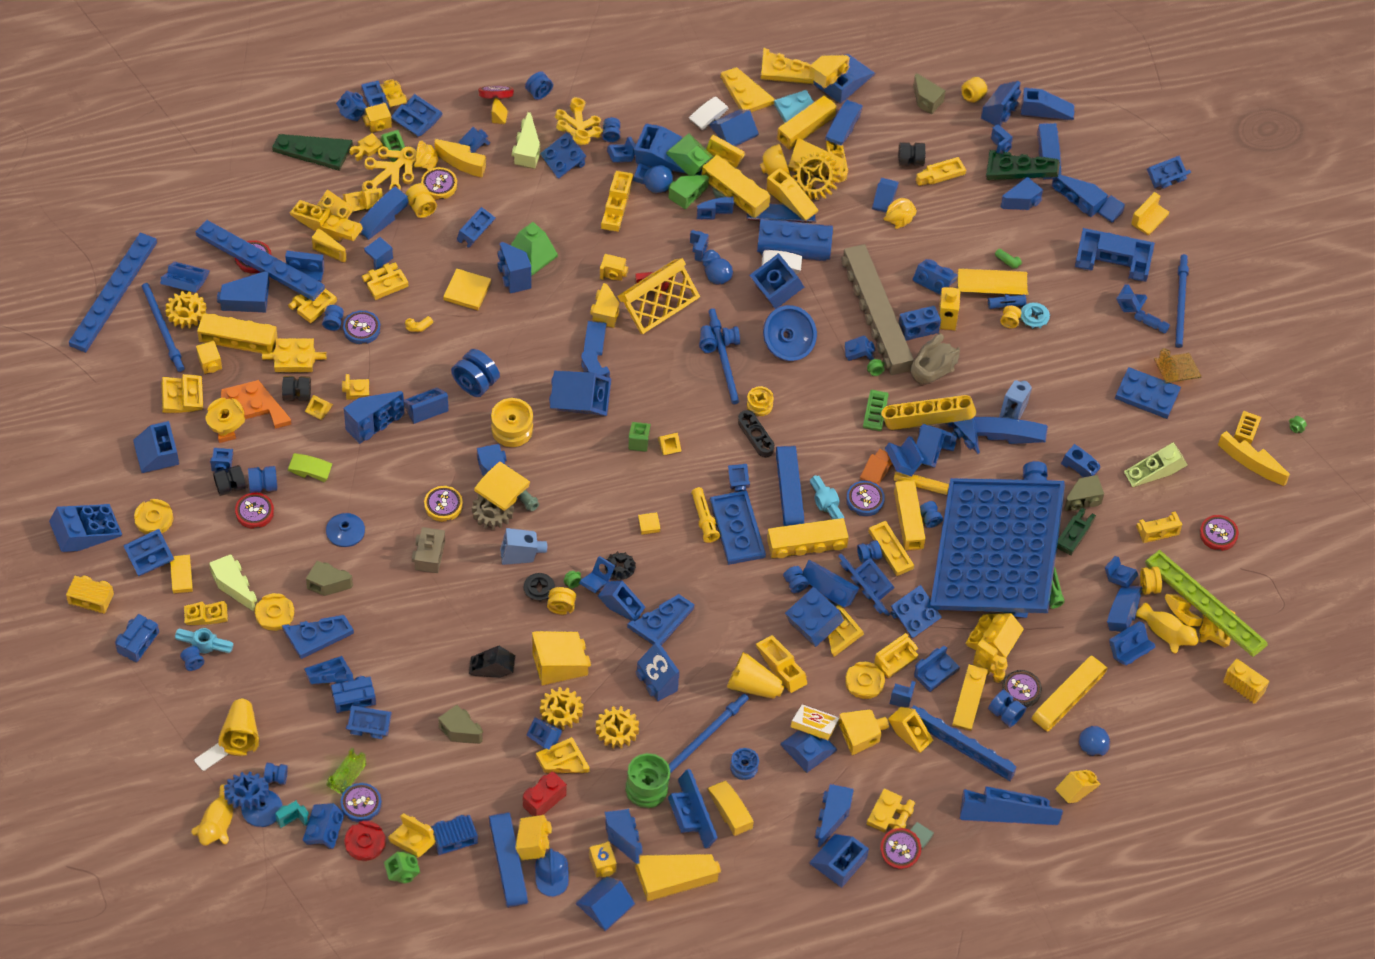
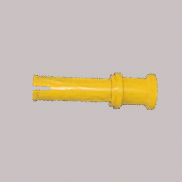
M700 487L692 490L691 495L700 518L698 525L704 534L703 541L711 543L718 540L720 534L716 531V521L710 515L703 489Z

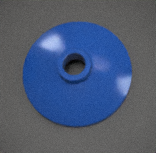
M341 513L334 516L326 526L328 539L339 547L354 546L362 540L365 534L363 521L351 513Z
M269 790V797H266L265 805L263 807L253 805L251 810L249 807H245L244 810H241L243 818L250 825L256 827H267L276 822L275 813L282 807L280 797Z

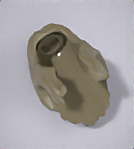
M938 333L932 340L921 347L911 365V374L920 384H930L946 374L953 373L955 370L954 365L958 363L960 348L956 349L951 347V344L941 343L944 339L942 333Z

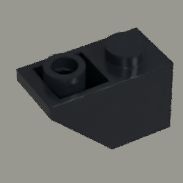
M499 645L471 656L469 674L471 676L501 678L514 673L516 655Z

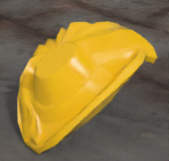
M420 140L417 146L414 167L424 168L428 171L433 169L438 162L437 152L432 145H426V143Z
M899 198L889 205L886 216L883 219L896 225L895 229H898L912 222V218L916 215L917 210L910 200Z

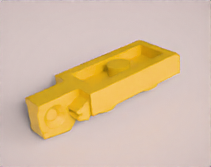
M959 157L927 166L923 172L917 174L916 182L918 186L927 183L935 184L965 175L966 169Z

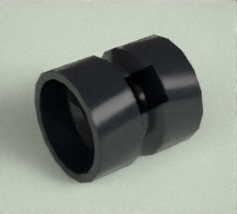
M909 142L899 143V166H909L911 163L914 166L925 165V143H914V145H911Z
M283 376V401H294L295 398H298L299 401H310L311 377L300 376L296 379L294 376Z
M240 465L230 467L227 472L224 469L213 472L219 496L230 494L231 490L240 491L246 489Z

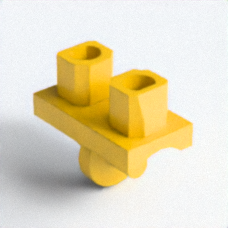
M328 189L317 204L320 207L329 209L332 215L348 219L355 209Z

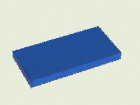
M747 490L710 497V505L728 565L766 558Z

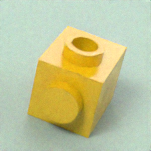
M386 103L365 108L366 116H363L365 126H369L371 133L392 127L391 115Z

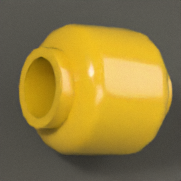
M973 77L964 82L961 87L962 96L971 103L982 99L987 94L985 81L979 77Z

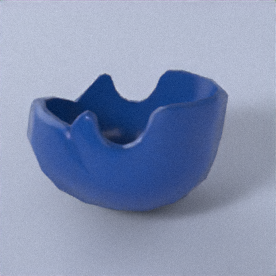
M663 165L649 168L644 175V184L652 193L667 191L673 182L671 170Z
M1089 726L1080 733L1079 745L1090 756L1096 754L1103 756L1110 749V738L1105 729L1098 726Z

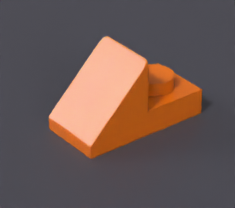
M879 449L875 455L871 454L860 479L879 485L893 466L888 453Z

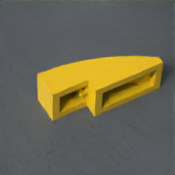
M435 139V150L442 160L460 171L473 176L483 177L486 168L485 155L471 153L470 146Z
M773 635L756 644L757 649L770 669L782 680V684L790 693L807 685L806 673L795 663L794 656Z
M727 781L707 788L725 823H728L734 836L753 829L754 821Z

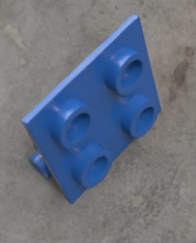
M568 132L540 153L558 179L575 165L580 168L585 165L584 158L587 157Z
M921 585L891 605V616L900 619L911 638H914L942 618L938 610L930 607L931 600Z

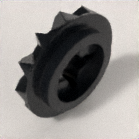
M617 551L613 555L610 554L606 559L615 565L611 575L613 579L624 580L631 577L635 572L636 562L626 552L619 553ZM617 562H619L620 564L624 563V568H622L621 566L616 567ZM605 565V571L608 573V568Z
M544 573L532 574L524 582L526 596H529L531 600L535 599L539 602L544 599L548 600L549 591L555 588L553 579ZM538 582H540L542 587L540 592L537 590Z

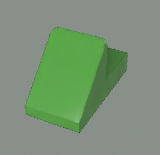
M632 422L629 432V450H648L651 424Z

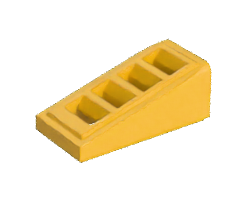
M317 229L312 236V248L345 263L346 249L325 232Z
M1243 411L1234 439L1239 443L1246 440L1251 445L1261 417Z

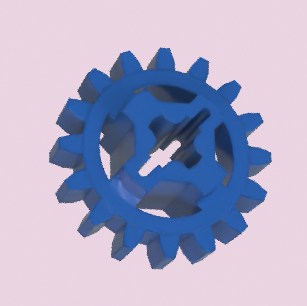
M241 772V776L233 775V780H227V785H224V797L227 799L228 804H233V808L241 806V810H244L245 807H249L251 810L253 805L260 807V802L265 803L266 797H269L268 782H266L265 777L260 778L258 773L253 776L252 772H249L248 775Z

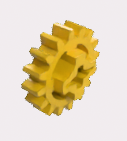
M181 291V295L178 296L175 293L174 299H168L169 303L166 304L165 310L169 322H173L175 327L180 324L183 329L185 325L188 328H191V324L198 326V320L201 321L203 313H206L207 308L203 297L199 298L198 293L191 295V291L187 294Z
M559 687L558 692L551 689V695L545 693L544 699H541L540 713H542V720L547 719V723L550 725L554 724L556 728L561 726L562 730H564L565 725L572 728V722L578 724L579 717L583 716L581 697L576 698V691L569 693V688L562 691V688Z
M612 706V711L610 712L605 709L604 715L599 714V720H596V734L599 735V741L605 740V746L609 743L612 744V749L616 745H619L620 749H623V744L630 746V740L635 741L636 735L639 734V721L636 720V715H630V709L624 712L622 706H620L619 710Z

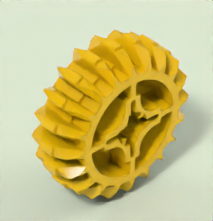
M814 151L813 156L811 153H807V159L802 156L801 160L803 162H796L799 168L793 169L797 174L793 175L792 178L797 180L796 183L808 195L810 200L814 197L816 200H819L820 195L825 199L826 193L829 195L833 194L832 188L837 190L834 184L840 183V180L836 179V177L841 176L840 172H836L840 169L838 165H835L837 161L835 159L831 160L832 156L829 154L825 156L824 152H821L819 155L817 151ZM821 162L815 168H809L811 164ZM827 166H828V168H829V179H828V180H827L826 177H825V172H826V167H827ZM805 172H807L809 176L807 180V185L804 182ZM811 172L819 174L823 180L814 177ZM819 183L825 184L823 187L819 189H812L813 187H816Z

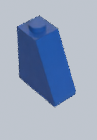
M265 271L222 284L221 292L217 294V303L221 304V311L266 313L270 284L269 273Z

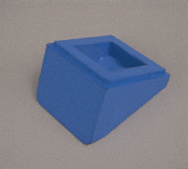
M1111 195L1100 208L1098 214L1113 223L1123 213L1125 204Z

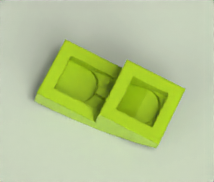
M294 453L287 471L303 478L308 475L326 482L332 463L316 457Z

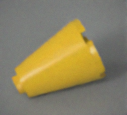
M744 652L741 654L727 684V688L730 690L775 699L776 696L780 697L784 686L781 685L782 680Z
M238 699L232 703L219 734L218 745L222 746L228 754L244 756L247 755V752L251 750L254 752L259 747V736L251 702L246 699Z

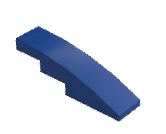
M974 417L977 436H987L988 440H1007L1009 444L1046 442L1048 426L1045 424L1011 418Z

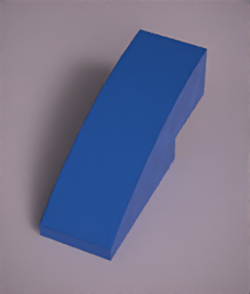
M846 100L836 115L825 140L842 146L852 133L855 123L860 118L863 105Z
M1039 124L1037 130L1039 156L1059 159V174L1061 175L1057 124Z
M396 186L393 187L377 201L359 222L363 227L360 234L369 240L395 220V215L408 206V196Z
M1122 586L1107 620L1110 631L1122 632L1131 626V622L1136 617L1143 589L1142 586H1129L1128 588Z

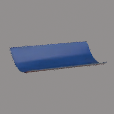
M769 204V207L756 218L747 213V220L765 218L816 223L815 214L808 220H803L784 204Z

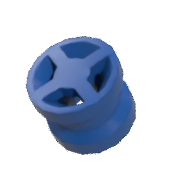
M734 326L732 329L722 328L725 346H729L732 343L740 345L738 326Z
M197 646L188 647L180 654L181 659L185 661V667L188 671L197 670L205 663L204 658L199 655L200 650Z

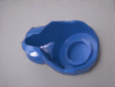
M708 250L703 254L701 261L710 282L723 284L732 278L733 268L727 260L720 258V255L714 250Z

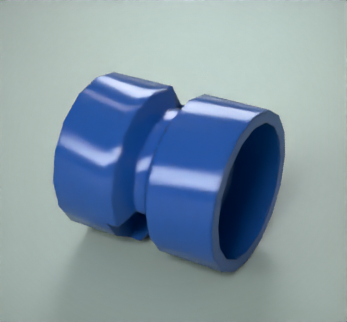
M1033 461L1023 466L1024 480H1047V466L1043 462Z
M266 466L263 470L259 467L248 468L250 493L261 492L262 489L277 491L275 466Z
M1002 690L992 700L988 710L997 717L1001 716V720L1009 727H1012L1022 718L1026 707L1018 700L1013 701L1014 697L1006 690Z

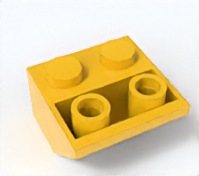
M1012 613L983 614L965 644L976 650L977 644L984 640L998 650L997 655L1006 658L1024 629Z

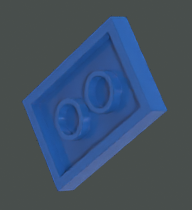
M1128 367L1115 399L1168 419L1181 387Z

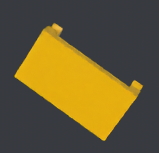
M1171 512L1172 515L1149 522H1145L1143 519L1139 520L1140 523H1137L1136 527L1143 543L1179 535L1182 522H1180L1177 513Z
M905 633L876 653L874 664L889 679L918 658L916 652L918 647Z

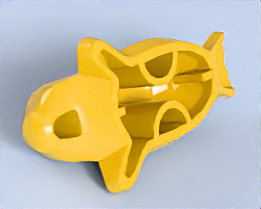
M1144 603L1137 610L1136 616L1145 620L1158 637L1168 642L1172 653L1176 654L1180 645H1197L1196 629L1186 626L1172 614L1155 612L1148 603Z
M223 784L220 786L219 797L207 807L201 823L191 830L192 835H198L200 843L204 846L211 844L217 839H220L224 845L229 841L226 832L232 820L233 804L227 803V799L224 797Z

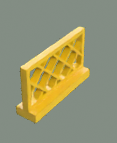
M683 258L672 260L618 295L620 302H624L640 334H644L700 298L684 267L686 263ZM678 272H681L683 275L682 284L675 282V276ZM664 281L670 283L668 293L660 291L661 284ZM674 284L681 286L679 296L672 294ZM685 288L690 289L693 294L689 299L683 298ZM648 291L655 292L653 302L646 300ZM659 293L667 296L665 305L657 303ZM671 297L678 299L677 307L675 308L669 307ZM634 300L641 301L639 311L634 310L631 302ZM645 303L652 305L650 315L643 313ZM656 306L664 308L663 315L660 318L654 316ZM642 315L650 318L648 326L644 328L641 324Z

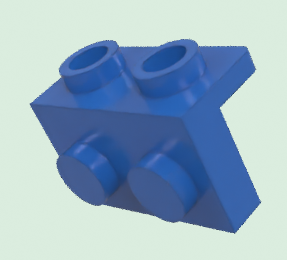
M1180 155L1147 168L1154 188L1161 186L1162 189L1171 186L1173 181L1179 183L1186 180V176L1191 173V170L1186 171Z
M925 259L918 265L913 281L941 295L942 288H949L956 281L958 275L953 273V270L950 268L939 266L934 260Z
M351 705L349 722L346 725V729L351 730L350 734L362 736L363 732L371 733V738L382 739V736H388L392 712Z
M334 803L313 805L303 842L307 845L325 844L329 849H334L344 812Z

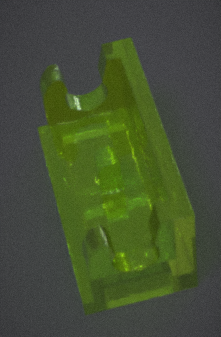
M351 748L342 764L327 779L326 786L343 794L366 766L365 754L360 752L359 755H356L354 749Z

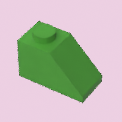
M707 175L681 176L670 184L668 188L669 199L686 210L708 189L709 177Z

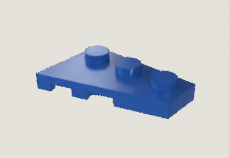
M678 594L659 605V608L650 613L643 614L640 619L629 622L627 628L652 645L659 642L662 646L692 612L695 604Z
M345 615L322 618L320 621L311 623L307 621L300 622L299 625L289 626V624L282 625L284 633L300 659L354 634V630Z

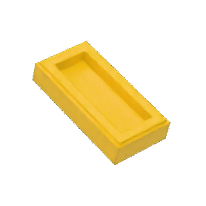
M190 555L173 556L174 560L170 562L173 594L193 592Z

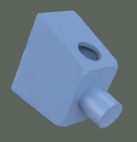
M1015 380L1005 395L999 418L1020 420L1032 390L1027 381L1020 382ZM1016 403L1017 406L1015 409H1012L1011 405Z
M506 528L500 547L502 565L533 562L536 553H547V541H537L535 531Z

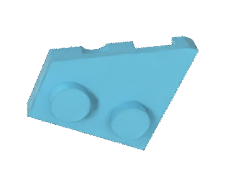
M807 90L774 100V106L784 123L814 103Z

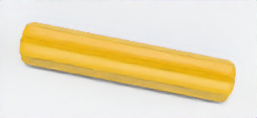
M897 471L895 472L894 481L915 480L916 487L945 495L948 494L949 484L914 474L911 477Z

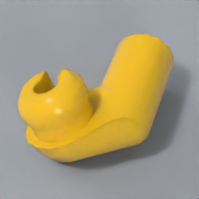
M429 316L420 322H415L411 318L405 321L406 329L410 332H423L433 324V320Z

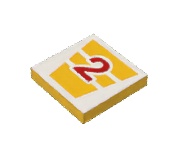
M801 705L790 727L829 740L838 724L839 717Z

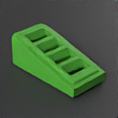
M399 130L381 135L380 140L383 147H387L388 150L395 146H399V148L392 149L393 151H401L405 148ZM389 157L391 162L396 161V158Z
M870 390L863 428L877 431L882 430L884 421L882 410L887 406L889 393ZM868 419L878 420L879 423L868 421Z

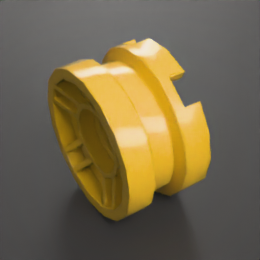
M762 386L752 388L747 396V409L758 417L768 415L772 411L774 401L771 390Z
M1157 566L1151 567V569L1145 567L1140 570V586L1143 588L1142 593L1144 595H1149L1151 592L1154 594L1161 593L1162 578Z
M564 587L552 588L549 591L548 610L560 615H566L567 612L572 613L574 611V602L576 600L574 591Z

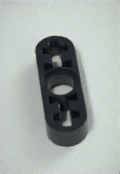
M749 410L740 412L738 425L757 453L765 458L772 456L775 444L755 414ZM759 431L761 436L754 437L751 435V432Z

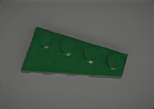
M278 134L272 146V152L340 171L353 145V140Z
M990 150L986 178L987 180L1025 179L1026 177H1058L1060 162L1059 159L1040 156L1029 158L1025 154L1015 156L1011 155V152L1000 154L996 153V150Z

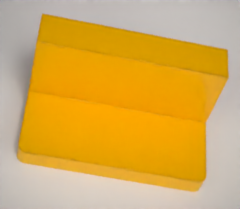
M712 135L706 147L710 154L726 159L735 168H737L745 155L744 151L715 135Z
M1154 192L1133 215L1131 225L1146 235H1150L1169 215V211L1158 205L1160 200L1159 194Z

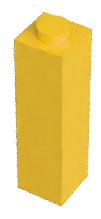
M826 96L821 97L778 128L777 140L790 150L796 145L798 138L804 140L835 118V103Z
M915 480L896 482L894 496L904 550L924 549L925 534Z

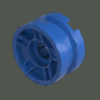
M540 71L529 77L525 88L534 99L539 100L551 92L553 82L544 72Z
M749 748L736 750L731 758V773L741 780L751 779L757 774L759 766L757 753Z

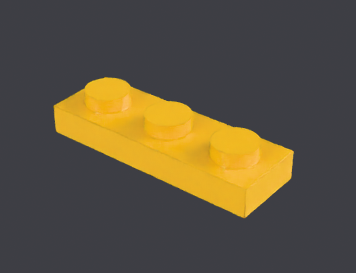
M886 521L869 528V534L873 540L878 541L883 556L896 576L914 569L913 562Z

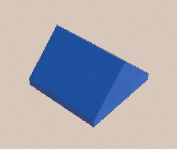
M739 109L709 124L720 139L733 146H738L759 135L750 110Z
M436 387L404 399V407L413 424L449 411L447 392Z
M606 876L579 899L576 905L606 931L635 905V902L621 880Z

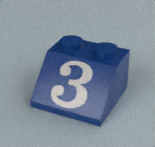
M656 642L637 662L636 675L640 681H644L649 695L654 696L657 701H660L678 691L679 670L661 644Z

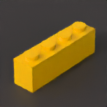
M716 155L702 167V175L709 177L708 183L724 196L733 197V202L753 218H756L769 207V193L757 186L752 179L744 176L739 169L731 166L726 159Z
M203 313L197 330L199 342L208 343L214 341L215 345L256 353L273 352L277 339L276 326L238 320L233 317L227 318L216 314Z
M844 518L769 528L767 533L771 558H785L792 555L802 556L813 552L822 553L828 550H842L847 548L849 539Z

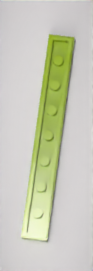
M1158 550L1145 561V564L1150 569L1157 566L1160 570L1161 578L1252 657L1268 646L1266 640L1161 550Z

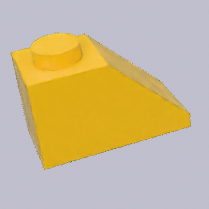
M900 707L888 718L895 733L918 753H921L933 741L915 709Z

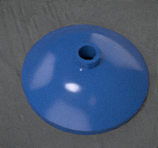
M786 305L775 309L768 315L763 327V337L767 348L773 355L785 361H796L806 357L812 351L817 339V330L812 317L805 310L797 306ZM784 332L788 334V338L784 337Z

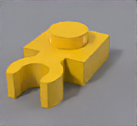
M371 133L358 141V146L350 148V155L358 153L355 155V160L360 161L365 154L370 157L377 153L379 148L383 147V144Z

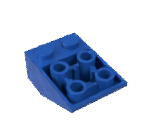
M847 54L850 57L849 69L845 74L840 75L835 83L824 88L814 81L816 87L840 104L875 75V72L849 54Z
M645 123L634 148L636 164L640 163L650 167L663 165L672 171L686 173L666 154L668 150L684 137L663 126Z
M397 391L358 398L344 407L345 429L360 444L363 441L369 440L378 431L384 430L393 421L399 420L405 414L403 392Z
M110 504L56 507L49 520L61 552L80 551L122 536Z

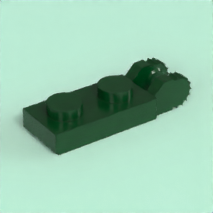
M1081 508L1077 515L1073 516L1058 538L1057 548L1071 556L1096 518V515L1092 513L1086 522L1081 520L1086 511L1084 508Z

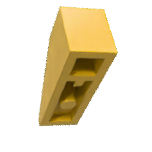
M968 665L952 726L969 731L972 730L988 669Z

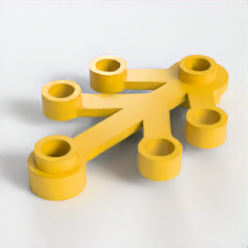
M572 98L570 108L574 113L575 119L570 117L564 110L559 109L555 114V118L559 120L556 128L559 131L570 133L578 145H586L590 142L591 137H601L603 131L599 127L601 119L598 116H591L590 119L583 122L582 111L585 101L581 98ZM590 126H593V127H592V130H589V131L584 130V129H586V128H588V127H590Z
M380 147L378 150L379 158L386 159L390 157L399 159L395 162L375 161L372 157L367 158L364 164L366 169L385 170L372 181H365L362 184L361 191L371 190L366 188L367 185L372 186V189H376L390 175H392L389 191L395 186L400 190L399 168L404 164L405 173L402 180L405 184H411L414 179L412 164L416 162L417 151L412 147H405L401 151ZM385 151L387 154L382 155L380 152ZM406 153H411L412 156L408 157ZM367 162H372L373 165L370 166ZM410 176L411 180H407L405 177Z

